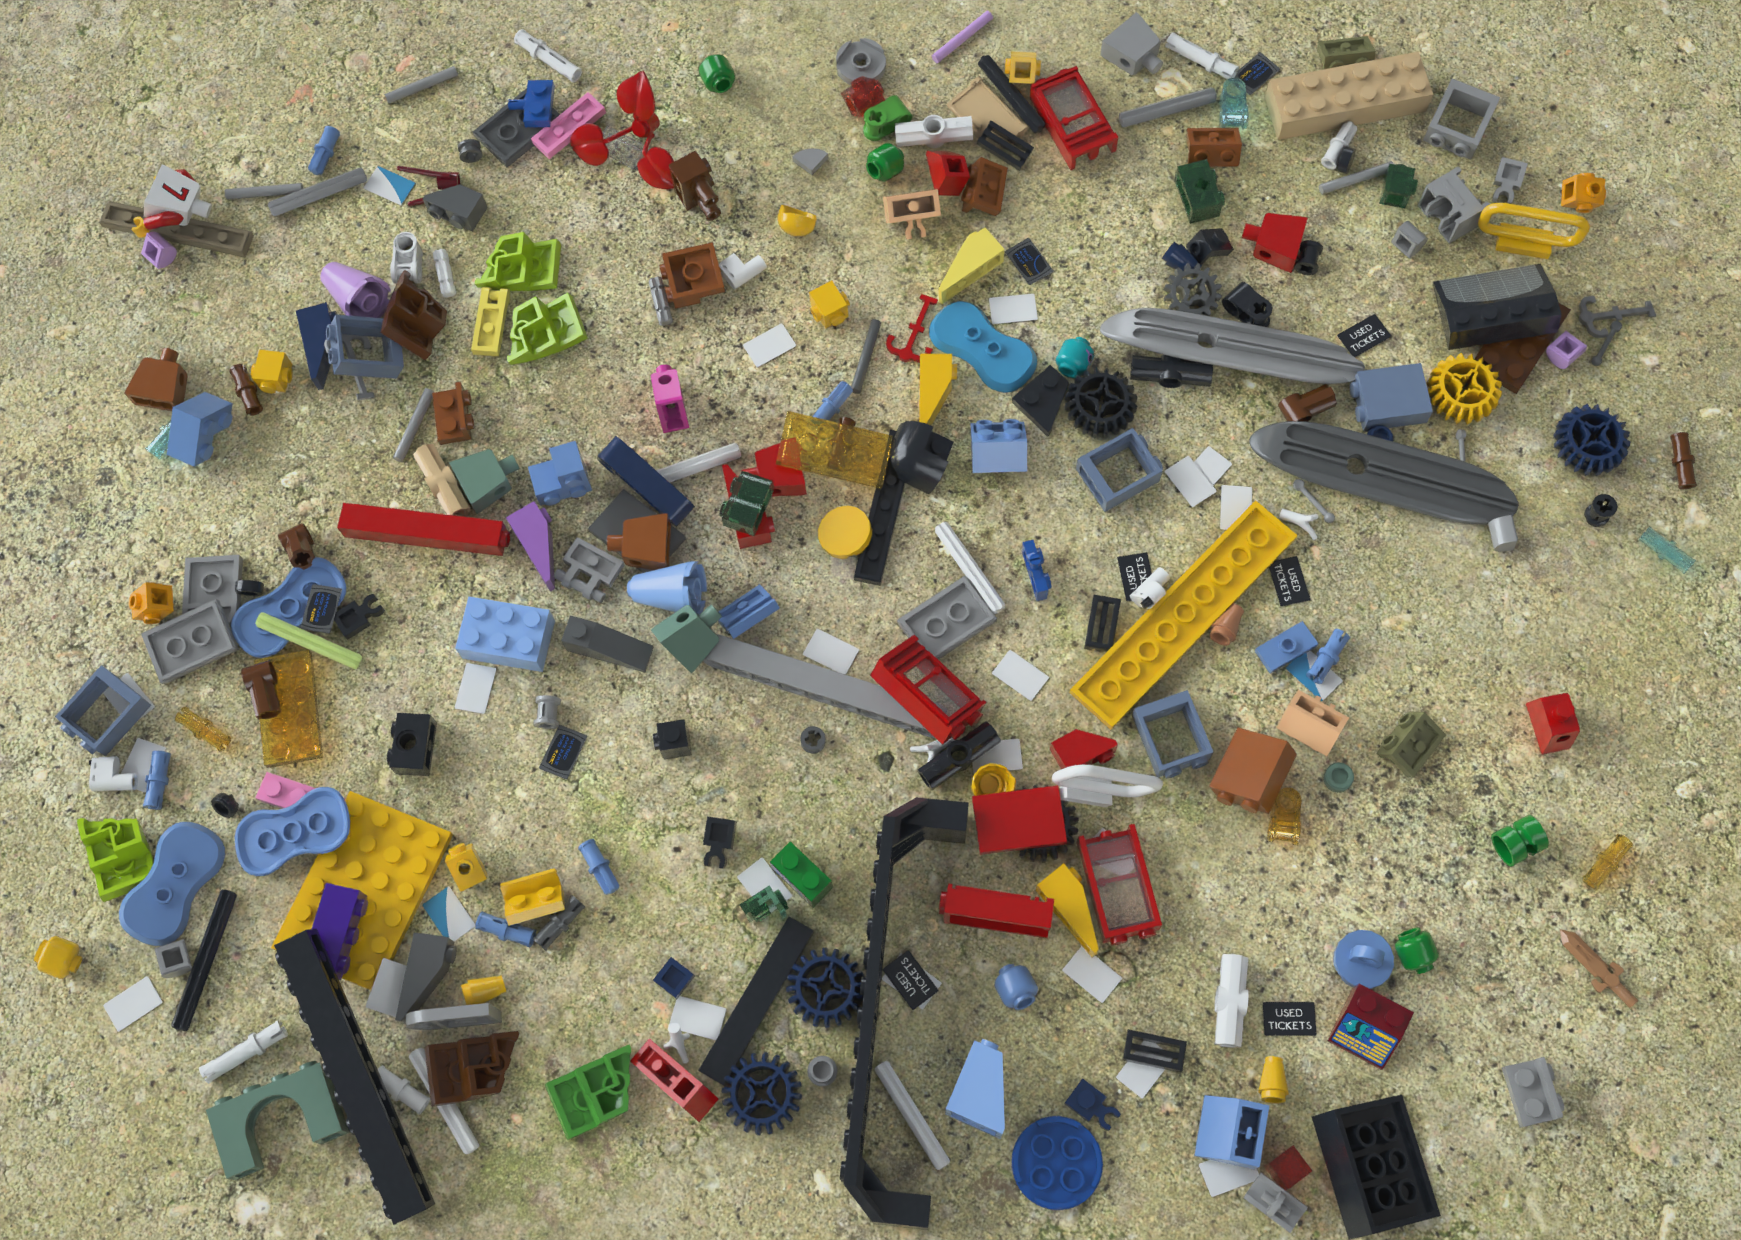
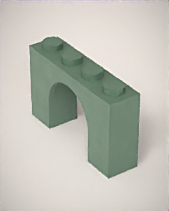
M317 1061L307 1062L299 1067L300 1071L290 1075L288 1072L278 1074L271 1078L272 1082L264 1086L260 1084L252 1085L245 1088L242 1095L235 1098L227 1096L214 1102L215 1106L206 1109L226 1179L238 1180L264 1169L255 1138V1124L261 1111L269 1103L277 1099L292 1098L299 1104L314 1143L324 1144L350 1133L342 1108L335 1099L334 1092L336 1089L332 1080L325 1075L322 1063H317Z

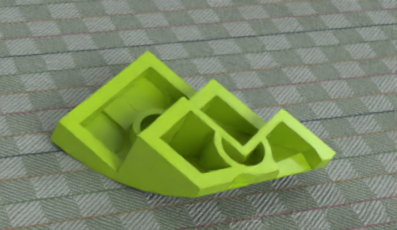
M524 232L501 236L495 245L494 252L486 261L487 268L481 279L476 278L475 285L478 288L490 287L492 290L499 291L501 288L509 289L510 291L555 289L558 285L561 243L558 239L533 243Z
M566 293L548 304H544L535 296L514 308L512 317L513 327L510 332V339L512 341L511 354L507 355V361L509 364L514 365L537 360L563 351L588 339L573 296Z
M85 818L77 819L80 839L86 847L89 866L95 874L99 897L103 902L129 893V891L145 879L152 868L154 859L137 819L115 820L113 818H104L103 821H88Z

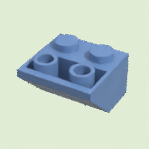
M1006 419L1003 422L992 423L990 420H979L976 423H970L973 473L1027 472V437L1024 422H1019L1016 419Z
M1204 1095L1194 1156L1253 1170L1259 1168L1269 1105L1237 1098Z

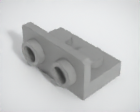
M1545 1057L1502 1067L1520 1128L1563 1118L1564 1103L1560 1094L1555 1091L1552 1082L1555 1079L1552 1066L1546 1063Z

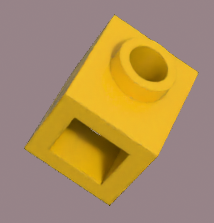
M1011 51V59H1005V74H1009V83H1035V76H1040L1041 60H1036V53Z
M832 280L809 292L810 305L812 306L810 308L811 313L817 322H822L825 329L832 325H840L848 317L850 302L843 291H838Z
M259 350L256 364L254 363L251 368V377L263 392L271 394L276 393V391L286 392L288 383L292 381L293 364L285 352Z
M461 843L448 850L449 854L446 855L445 863L460 892L487 880V871L472 843L467 846Z

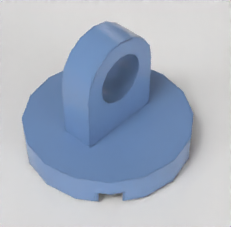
M1357 930L1348 933L1338 942L1334 951L1333 964L1341 979L1347 985L1355 987L1360 983L1369 989H1373L1383 984L1390 977L1394 968V955L1390 945L1382 936L1368 930Z

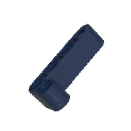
M615 436L597 455V460L614 475H618L660 514L668 513L669 519L674 526L677 527L695 508L691 501L619 437Z

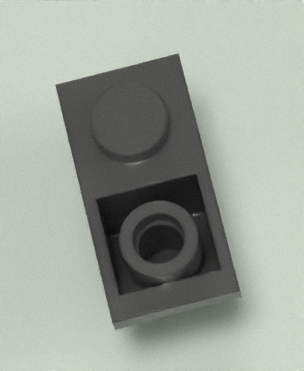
M461 184L427 194L423 198L429 215L438 220L441 218L445 219L458 229L465 228L472 232L488 208L483 194Z

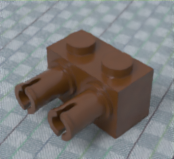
M695 150L669 164L674 191L686 210L688 211L699 205L708 221L717 219L721 214V210L716 205L719 198L712 189V186L715 184L709 174L712 172V169L705 157L701 159Z

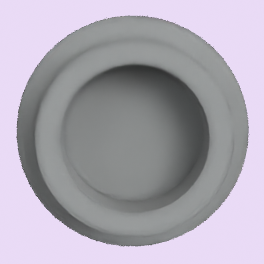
M818 1056L809 1063L808 1077L817 1086H828L836 1079L837 1066L831 1058Z

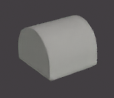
M1406 221L1399 226L1391 242L1411 259L1422 249L1428 238L1412 223Z
M1509 515L1491 520L1488 526L1494 551L1514 550L1518 537L1513 517Z
M184 939L154 948L163 978H174L191 971L192 965Z

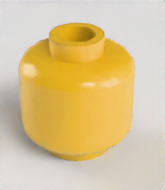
M54 936L49 940L44 939L41 942L34 961L37 962V968L40 972L63 979L70 972H77L83 957L78 955L79 946L77 943Z

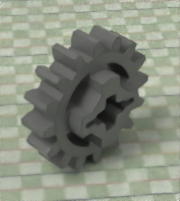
M1189 263L1184 266V271L1179 267L1176 268L1174 271L1175 276L1170 275L1167 281L1170 284H1166L1163 289L1169 292L1164 297V301H1171L1168 309L1210 316V309L1215 311L1219 306L1215 301H1219L1222 298L1221 294L1216 293L1222 285L1214 283L1218 276L1215 274L1210 277L1208 275L1209 267L1201 271L1199 263L1196 264L1194 269H1191ZM1185 277H1197V278H1196V279L1188 280V279H1186ZM1205 284L1209 289V293L1206 291ZM1198 285L1194 297H1191L1188 301L1190 290ZM1176 292L1179 294L1181 302H1179ZM1195 305H1197L1198 307H1201V308H1198V309H1190L1189 307H1190V306H1195Z

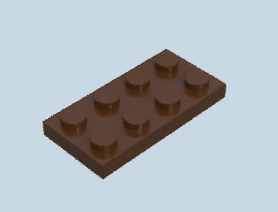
M1559 303L1562 314L1560 328L1571 309ZM1556 333L1484 344L1474 360L1478 361V359L1483 357V365L1492 364L1490 372H1498L1496 380L1501 381L1504 388L1517 394Z

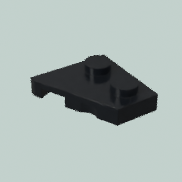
M1049 365L1012 397V403L1048 437L1051 434L1069 382L1055 368Z

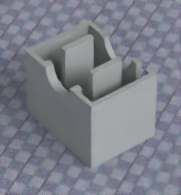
M1459 167L1427 184L1418 203V207L1427 218L1433 216L1441 220L1438 229L1449 244L1477 228L1478 218L1482 210L1490 205L1488 201L1481 205V200L1476 199L1466 187L1464 179L1461 180L1457 176L1461 172Z

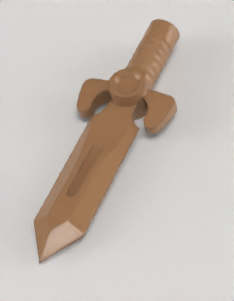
M1559 929L1562 945L1594 977H1599L1603 980V983L1598 982L1597 979L1591 981L1598 993H1601L1605 988L1611 989L1629 1008L1638 1002V999L1619 981L1618 976L1624 972L1621 966L1611 962L1609 965L1613 970V974H1611L1607 969L1608 965L1575 932Z

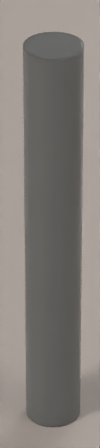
M876 319L871 320L851 388L855 394L861 393L881 326V322Z

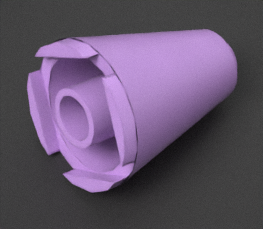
M331 262L322 269L320 275L321 282L345 315L380 318L385 313L390 301L387 299L388 291L391 293V290L383 279L338 262Z

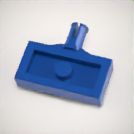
M528 80L527 93L524 99L508 100L509 110H524L523 122L525 127L551 126L555 90L553 80Z
M1034 540L1025 541L1022 544V555L1036 602L1045 600L1048 596V589H1051L1052 585L1048 572L1043 573L1041 564L1044 563L1042 550L1040 547L1036 548Z

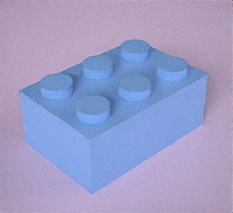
M468 597L455 649L462 659L543 672L555 619L548 609Z

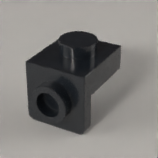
M1223 228L1199 230L1186 244L1187 250L1201 265L1209 257L1228 256L1234 250Z

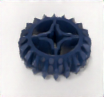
M1588 404L1583 405L1581 409L1576 406L1571 412L1565 413L1562 420L1557 423L1556 431L1553 434V439L1557 440L1554 443V448L1560 450L1558 458L1565 457L1567 459L1565 466L1574 465V473L1583 469L1585 476L1589 475L1592 471L1595 476L1601 475L1603 471L1607 474L1613 468L1618 467L1622 463V459H1625L1628 455L1627 449L1631 441L1627 440L1630 436V431L1623 430L1626 422L1617 421L1619 413L1612 416L1609 414V407L1601 411L1599 404L1594 405L1592 409Z
M826 947L822 948L821 957L817 956L815 950H811L812 960L808 961L806 956L802 955L800 959L804 966L800 967L797 964L792 966L793 970L798 973V976L788 975V981L795 983V985L786 987V991L790 994H796L788 999L789 1004L799 1003L795 1007L794 1013L798 1015L805 1011L802 1018L805 1023L813 1016V1026L816 1028L820 1025L821 1019L824 1020L826 1029H829L831 1026L830 1019H835L838 1027L842 1026L840 1016L844 1015L848 1021L852 1020L851 1013L848 1010L851 1008L858 1012L859 1006L854 1001H863L864 999L863 995L857 993L860 990L861 982H856L862 979L864 974L862 971L853 973L857 969L858 963L854 961L847 965L850 959V955L847 953L840 960L838 959V949L833 950L832 957L828 956ZM828 965L821 977L806 978L813 969ZM836 968L841 969L848 976L851 983L850 990L835 982ZM828 979H830L831 988L834 987L835 990H828L823 998L821 988L818 989L817 986H825L826 981L828 982ZM802 986L817 993L816 1009L809 1006L804 1000ZM847 998L840 1007L831 1011H825L831 999Z
M764 1052L762 1061L758 1062L756 1053H752L751 1064L748 1065L746 1059L741 1058L740 1063L743 1065V1069L739 1070L734 1065L731 1067L733 1073L736 1074L735 1078L725 1076L724 1080L732 1084L731 1088H722L721 1092L730 1095L731 1098L722 1100V1104L724 1106L733 1105L726 1112V1115L733 1117L738 1114V1117L734 1120L736 1127L740 1126L743 1121H746L744 1132L749 1133L752 1126L755 1125V1134L760 1136L762 1126H766L767 1133L771 1135L773 1134L772 1124L776 1123L777 1127L783 1130L785 1127L780 1121L783 1117L789 1122L794 1120L788 1113L790 1109L799 1112L800 1107L792 1102L793 1100H802L803 1096L800 1093H794L793 1090L801 1088L802 1084L800 1081L791 1082L798 1073L796 1070L786 1073L790 1067L788 1061L784 1062L780 1067L778 1066L780 1056L775 1055L770 1063L769 1054ZM757 1070H770L774 1072L772 1076H768L767 1079L761 1082L755 1081L748 1076ZM781 1078H783L786 1085V1099L783 1106L774 1098V1090ZM741 1083H744L750 1089V1098L743 1109H741L738 1101V1091ZM751 1084L762 1089L764 1086L769 1087L766 1092L774 1103L771 1104L767 1099L763 1101L762 1098L761 1101H757L758 1095ZM762 1106H768L776 1112L767 1118H753L750 1116L753 1111Z

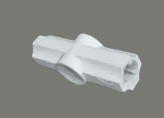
M930 115L923 121L895 123L897 147L926 144L930 148H938L945 142L973 140L972 118L967 116L942 119L938 115ZM937 130L938 132L931 133L930 131Z
M1236 954L1222 955L1220 983L1217 986L1215 995L1217 1019L1214 1045L1229 1048L1241 1047L1243 1018L1247 1013L1249 997L1248 990L1246 989L1248 957Z

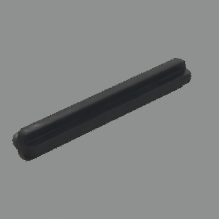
M990 55L982 56L978 62L981 70L1033 133L1042 132L1046 126L1043 119L1014 84L1009 83V78Z

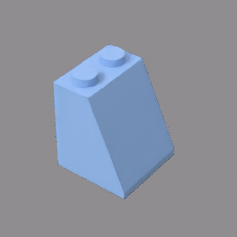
M982 1039L980 1043L974 1040L947 1104L945 1115L1001 1139L1005 1129L1003 1053L998 1051L999 1046L991 1041Z

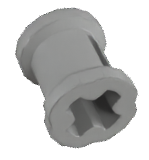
M550 695L537 696L535 699L536 704H538L537 719L534 720L533 725L542 729H556L559 727L557 709L558 705L561 704V699Z

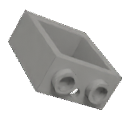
M1452 78L1423 141L1430 143L1434 147H1440L1453 152L1459 157L1471 160L1500 97ZM1447 103L1484 117L1474 138L1438 124Z

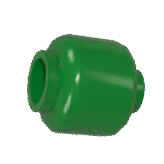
M719 54L710 55L699 66V75L710 92L724 93L732 87L735 81V72L725 56Z
M885 143L868 154L866 169L872 178L886 182L903 171L904 154L893 144Z
M1416 927L1398 935L1399 940L1395 943L1394 947L1402 966L1406 970H1416L1417 974H1422L1434 968L1433 963L1439 958V951L1429 932L1421 931L1419 927Z

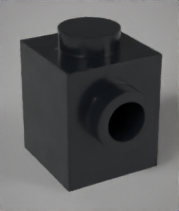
M685 719L656 724L657 733H653L655 750H660L664 760L692 755L689 730Z

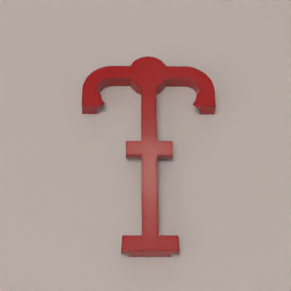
M924 294L920 295L919 299L924 304L916 324L910 323L908 327L913 331L906 347L902 349L893 347L892 342L896 337L888 335L886 348L891 354L899 356L903 362L912 360L920 363V356L913 354L911 349L918 332L924 333L925 327L921 325L930 304L936 305L938 299ZM925 347V354H932L933 349Z

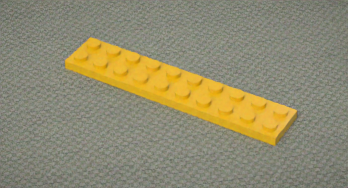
M1255 500L1166 591V594L1151 609H1148L1070 689L1069 693L1112 730L1210 629L1211 625L1230 605L1235 603L1296 540L1298 535Z

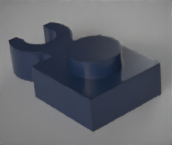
M1083 1078L1064 1103L1087 1122L1094 1115L1098 1118L1099 1126L1106 1131H1109L1112 1127L1105 1122V1115L1112 1114L1116 1118H1119L1121 1115L1116 1108L1102 1105L1107 1097Z

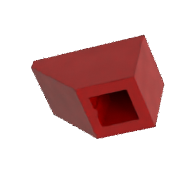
M927 150L926 158L934 189H938V195L960 196L970 178L965 156L951 151Z
M1075 729L1051 742L1050 751L1060 768L1064 769L1074 765H1093L1098 761L1100 764H1104L1115 757L1114 753L1117 750L1118 743L1111 738Z

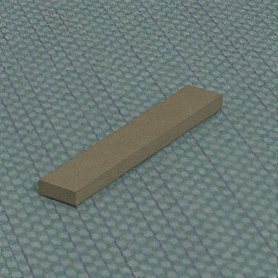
M108 201L99 223L104 228L135 234L131 230L133 227H137L133 222L134 218L141 217L144 220L146 218L144 217V208ZM192 218L186 226L175 225L150 230V232L159 233L169 242L246 258L254 237L253 233L248 230Z

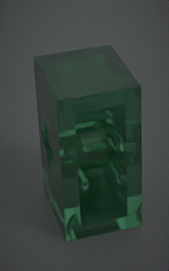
M1205 159L1177 166L1174 181L1189 223L1219 217L1222 206L1225 205V198L1222 190L1217 188L1216 172L1214 168L1210 169L1208 160Z

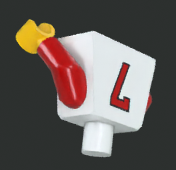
M161 165L144 201V217L146 218L143 220L141 217H135L133 222L137 227H133L131 230L138 237L142 238L150 230L159 227L186 226L192 214L208 218L212 204L199 200L200 185L187 170H173L165 165Z

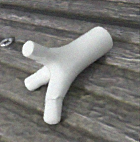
M1282 508L1279 519L1300 526L1309 533L1313 540L1317 539L1315 531L1309 525V521L1318 519L1317 514L1304 515Z
M950 738L943 745L936 740L922 746H911L910 751L927 752L929 754L927 762H929L955 740Z
M672 1023L668 1027L671 1038L663 1047L666 1050L675 1047L683 1063H688L684 1040L688 1039L690 1035L689 1033L682 1034L679 1024Z

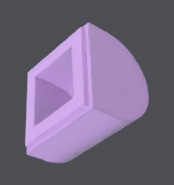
M149 232L146 234L141 254L156 268L160 269L167 267L174 261L177 251L159 233Z
M1565 331L1547 347L1546 353L1548 359L1556 367L1566 369L1586 351L1587 345Z

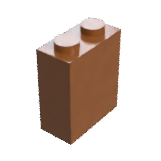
M1237 728L1209 787L1217 796L1216 799L1225 805L1232 806L1234 803L1251 813L1260 811L1269 814L1297 753L1286 740Z

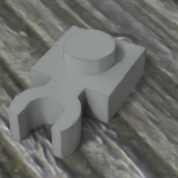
M1505 157L1501 158L1493 185L1501 187L1495 191L1492 198L1493 203L1497 202L1500 195H1505L1508 198L1507 203L1512 204L1514 199L1513 190H1520L1528 163Z

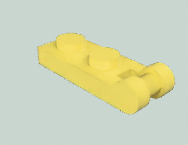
M482 287L471 347L473 355L499 356L507 307L510 302L509 289L501 288L500 291H495L490 287ZM492 301H498L497 304H490Z

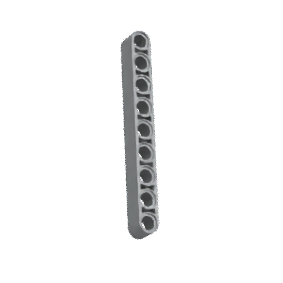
M717 634L720 638L719 642L703 660L705 664L713 668L935 738L879 685ZM936 704L945 714L947 713L944 707Z

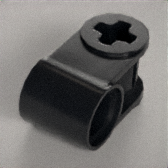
M1240 282L1222 299L1224 309L1242 323L1269 327L1273 309L1272 304L1258 294L1249 284Z

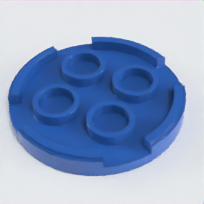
M1050 1116L1035 1121L1021 1133L1013 1148L1011 1165L1015 1182L1027 1199L1045 1209L1067 1210L1080 1205L1093 1194L1102 1176L1103 1158L1098 1142L1081 1123L1067 1117Z

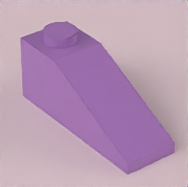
M535 501L507 516L506 519L551 592L555 589L553 537L548 523L552 522V519L544 507L539 509Z

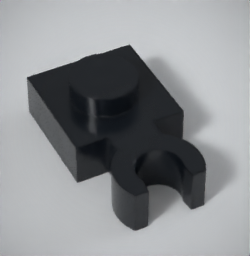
M374 594L365 597L363 604L360 606L354 600L336 612L334 621L347 640L371 626L368 621L369 617H378L385 612L381 605L374 609L371 608V605L378 600Z
M707 816L703 845L711 847L704 857V866H710L711 859L717 856L720 859L719 868L724 869L726 867L727 857L724 854V849L733 850L737 821Z

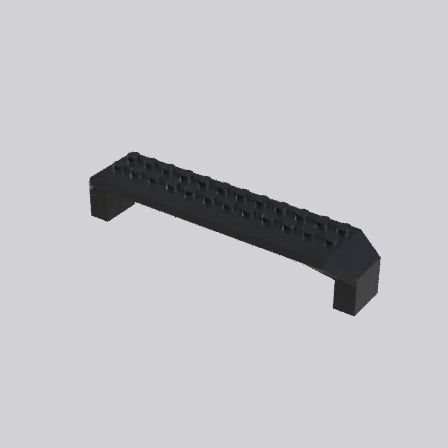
M916 797L884 815L882 831L877 833L876 849L879 860L874 861L873 868L876 889H871L870 906L873 916L868 918L867 941H870L869 947H865L863 965L864 970L867 971L866 977L861 979L860 995H863L864 999L863 1007H858L857 1025L858 1029H860V1035L855 1037L853 1051L854 1059H857L856 1068L851 1069L850 1086L854 1090L853 1099L848 1098L847 1117L850 1120L849 1130L845 1129L843 1148L844 1151H847L846 1161L841 1162L840 1168L841 1182H843V1185L872 1223L876 1225L928 1230L931 1205L930 1195L888 1191L863 1159L894 864L924 840L965 844L969 802Z

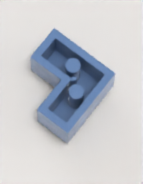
M203 392L174 406L172 409L167 455L194 467L210 459L213 453V435L228 428L231 424L233 403Z
M576 441L549 448L552 460L528 467L534 492L540 506L555 505L562 499L582 497L587 492L592 491L586 466Z

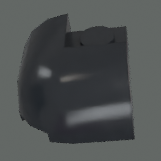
M905 421L898 426L888 458H891L892 467L898 474L897 478L914 488L930 494L945 472L949 462L947 459L954 441L933 432V426L917 421Z

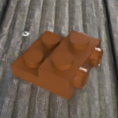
M713 242L662 254L664 264H660L659 267L662 279H668L669 286L665 287L668 303L674 302L675 309L699 304L702 297L725 292Z

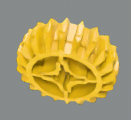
M1462 353L1458 354L1456 359L1450 355L1445 361L1441 360L1435 369L1431 371V378L1427 381L1429 397H1432L1430 402L1431 405H1438L1436 414L1446 413L1445 421L1450 419V417H1454L1456 424L1460 423L1461 419H1464L1467 425L1473 419L1478 423L1483 417L1487 418L1490 416L1492 410L1498 406V400L1502 396V391H1500L1502 382L1496 380L1498 372H1490L1492 364L1486 366L1482 364L1483 357L1476 361L1473 354H1470L1467 359L1464 358ZM1468 383L1466 390L1461 395V390L1463 389L1465 384Z

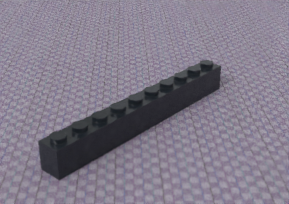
M317 928L304 930L274 945L277 951L275 954L276 961L286 972L288 989L297 998L300 1005V1017L309 1026L312 1033V1045L321 1054L324 1061L322 1064L323 1071L333 1082L336 1089L334 1092L335 1099L345 1110L348 1117L346 1119L347 1127L357 1138L360 1145L358 1147L359 1155L363 1162L368 1164L371 1171V1183L374 1189L380 1192L383 1199L382 1207L386 1217L391 1219L393 1225L435 1205V1201Z

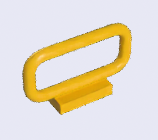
M1492 203L1482 210L1478 218V227L1481 231L1497 236L1496 251L1542 259L1550 257L1552 245L1572 247L1580 244L1590 229L1589 222L1582 216L1509 203ZM1503 213L1574 225L1578 229L1573 236L1565 237L1553 235L1554 231L1507 223L1494 225L1489 223V220L1493 214Z

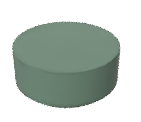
M1333 763L1324 773V783L1329 790L1341 793L1348 790L1352 785L1354 773L1344 763Z

